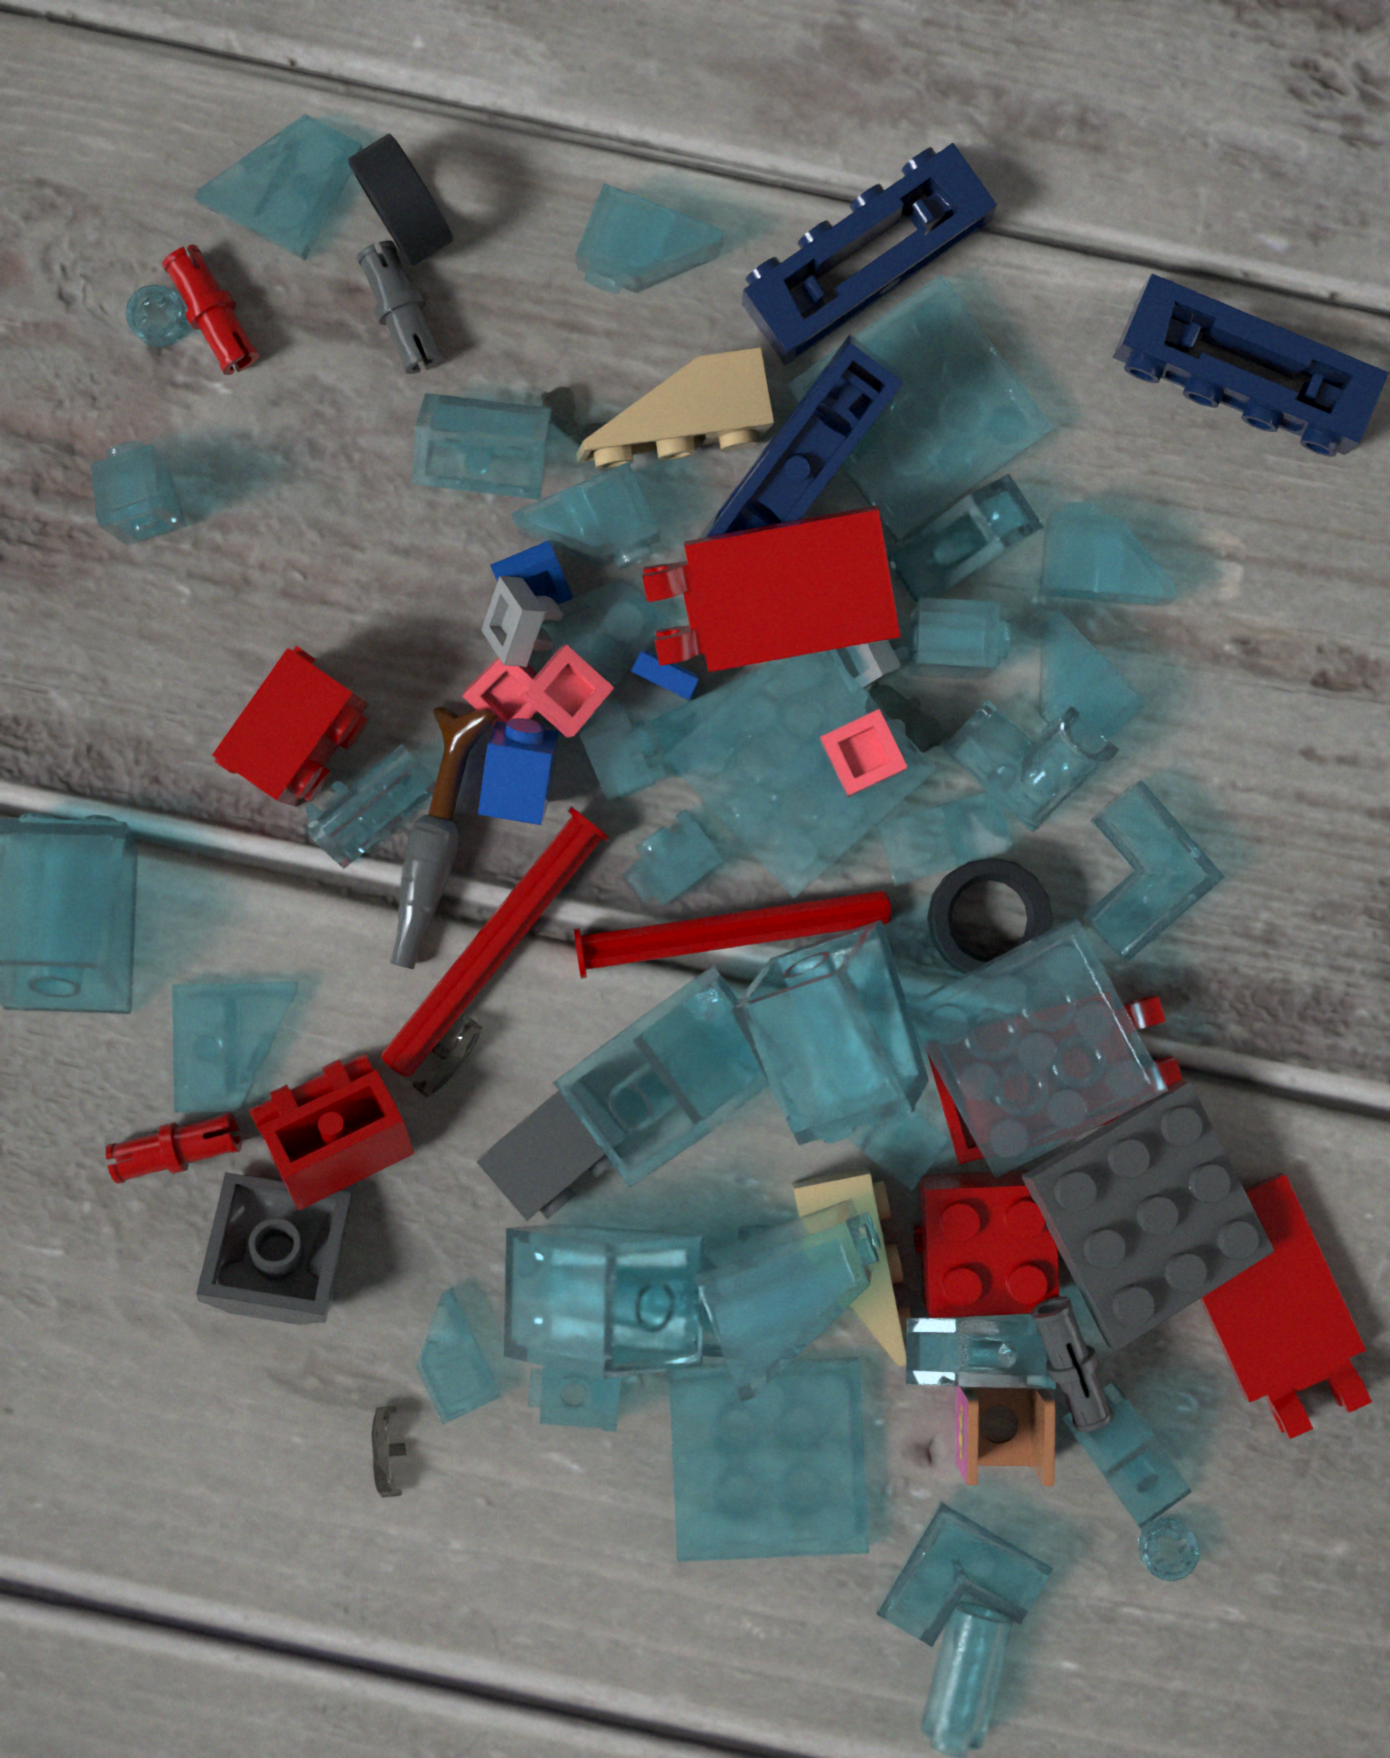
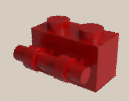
M362 1054L344 1064L341 1063L340 1059L321 1067L323 1074L292 1089H289L286 1084L269 1092L271 1099L249 1109L251 1117L259 1133L261 1132L270 1156L298 1211L414 1154L404 1120L377 1069L373 1070L366 1054Z

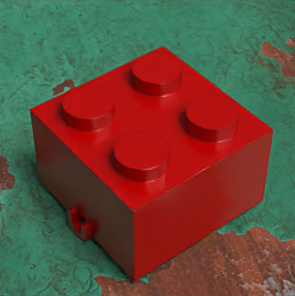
M297 645L293 650L290 648L285 650L212 754L216 758L214 762L229 773H238L276 801L297 807L302 798L311 802L319 794L332 772L325 767L327 762L339 746L348 750L360 736L368 722V718L362 715L368 703L314 666L315 658Z
M1031 1170L918 1175L920 1226H914V1248L916 1253H921L923 1302L930 1318L1030 1314L1032 1308L1038 1303L1059 1296L1058 1248L1045 1224V1219L1038 1205L1033 1201L1021 1177Z

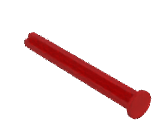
M572 806L568 810L572 817L382 1052L381 1058L397 1074L404 1077L412 1076L602 839L607 843L611 839V837Z
M876 891L581 936L580 928H573L581 979L587 978L586 970L887 925L891 922V906L887 893Z

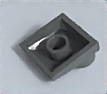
M225 1172L196 1292L198 1301L235 1315L296 1325L326 1323L328 1312L332 1307L335 1297L334 1284L352 1199L351 1193L338 1191L298 1211L283 1181Z

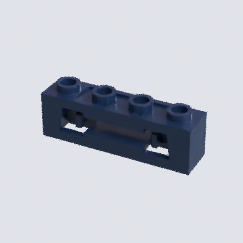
M953 142L937 154L932 147L923 150L901 169L904 175L903 178L885 190L881 184H876L867 189L850 204L849 208L853 213L834 226L828 220L819 223L800 238L797 244L801 249L781 263L777 257H772L760 264L746 277L745 280L749 286L743 289L742 306L785 366L991 222L997 203ZM926 195L928 198L922 201L920 198ZM914 203L912 205L914 209L909 219L917 230L835 287L836 294L833 300L823 306L825 304L823 297L827 293L817 279L900 221L902 210ZM945 216L948 218L945 222H943L935 229L930 231V229L936 222H938ZM806 279L800 288L790 294L789 290ZM812 309H819L805 320L803 319V316Z
M1153 273L1140 290L1112 357L1126 363L1124 370L1135 378L1150 383H1159L1162 378L1183 387L1182 394L1197 404L1211 408H1217L1219 403L1243 412L1241 419L1248 425L1267 432H1277L1279 427L1300 436V444L1304 448L1328 457L1336 456L1337 452L1345 455L1360 444L1389 375V372ZM1201 331L1204 333L1200 341L1295 380L1298 374L1302 373L1311 377V381L1303 383L1297 397L1298 392L1208 354L1201 352L1195 358L1187 353L1189 348H1194Z
M849 334L698 539L800 520L904 382L901 373Z

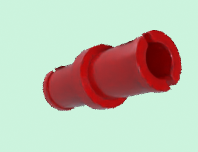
M192 244L188 246L189 256L184 246L178 248L163 260L162 266L166 273L170 275L188 307L185 314L188 322L193 329L201 330L216 356L224 375H232L234 373L233 364L237 372L245 370L257 361L260 354L251 344L233 312L236 307L234 299L229 291L220 289L201 256L202 253L197 245Z
M231 1112L181 1127L176 1122L161 1125L158 1133L118 1144H108L105 1150L106 1160L116 1159L117 1163L107 1167L111 1178L116 1184L167 1169L172 1174L188 1170L189 1163L230 1152H240L242 1148L241 1137H233L231 1134L232 1132L239 1131V1127Z

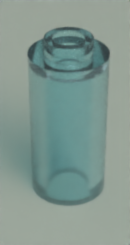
M951 1602L920 1727L921 1732L931 1738L930 1746L934 1750L954 1757H966L968 1750H977L983 1747L1013 1625V1619L1009 1615L997 1609L973 1602Z

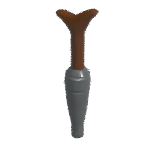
M436 707L433 710L442 732L444 753L428 815L425 814L415 821L408 837L401 876L398 909L399 922L390 961L391 964L414 969L426 929L446 888L458 852L460 832L452 818L468 755L477 740L497 718L496 713L489 709L471 711L461 716L456 715L451 709L446 707Z

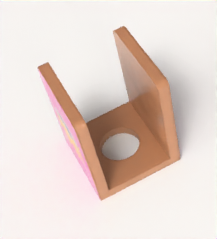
M957 1381L956 1465L966 1485H978V1466H1031L1042 1486L1054 1487L1055 1400L1041 1382ZM997 1405L1010 1408L1017 1418V1427L1014 1434L1009 1439L1001 1442L989 1440L982 1434L980 1428V1421L984 1412L990 1407Z

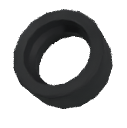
M392 134L383 136L348 158L349 166L394 242L411 266L418 264L453 242V234L411 161Z
M993 857L966 862L945 875L932 894L927 921L931 941L945 962L962 974L984 979H996L1014 976L1036 961L1048 944L1053 917L1049 896L1037 877L1016 862ZM984 881L1004 883L1016 891L1025 905L1027 915L1025 932L1017 945L1004 954L990 957L974 954L964 947L955 935L952 923L954 904L961 893L973 884Z

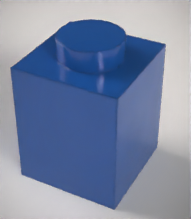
M514 718L507 722L496 721L487 743L478 815L542 825L550 799L559 732L546 730L540 722L526 718Z

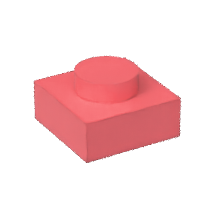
M564 645L556 651L520 696L564 736L569 738L575 736L614 687L568 645Z
M497 657L466 687L462 697L476 710L489 709L495 712L497 718L492 723L493 726H495L496 721L507 722L514 718L530 719L537 710L522 698L520 694L538 673L529 664H527V667L503 665L499 657Z
M880 709L820 736V741L848 798L896 776L908 768Z

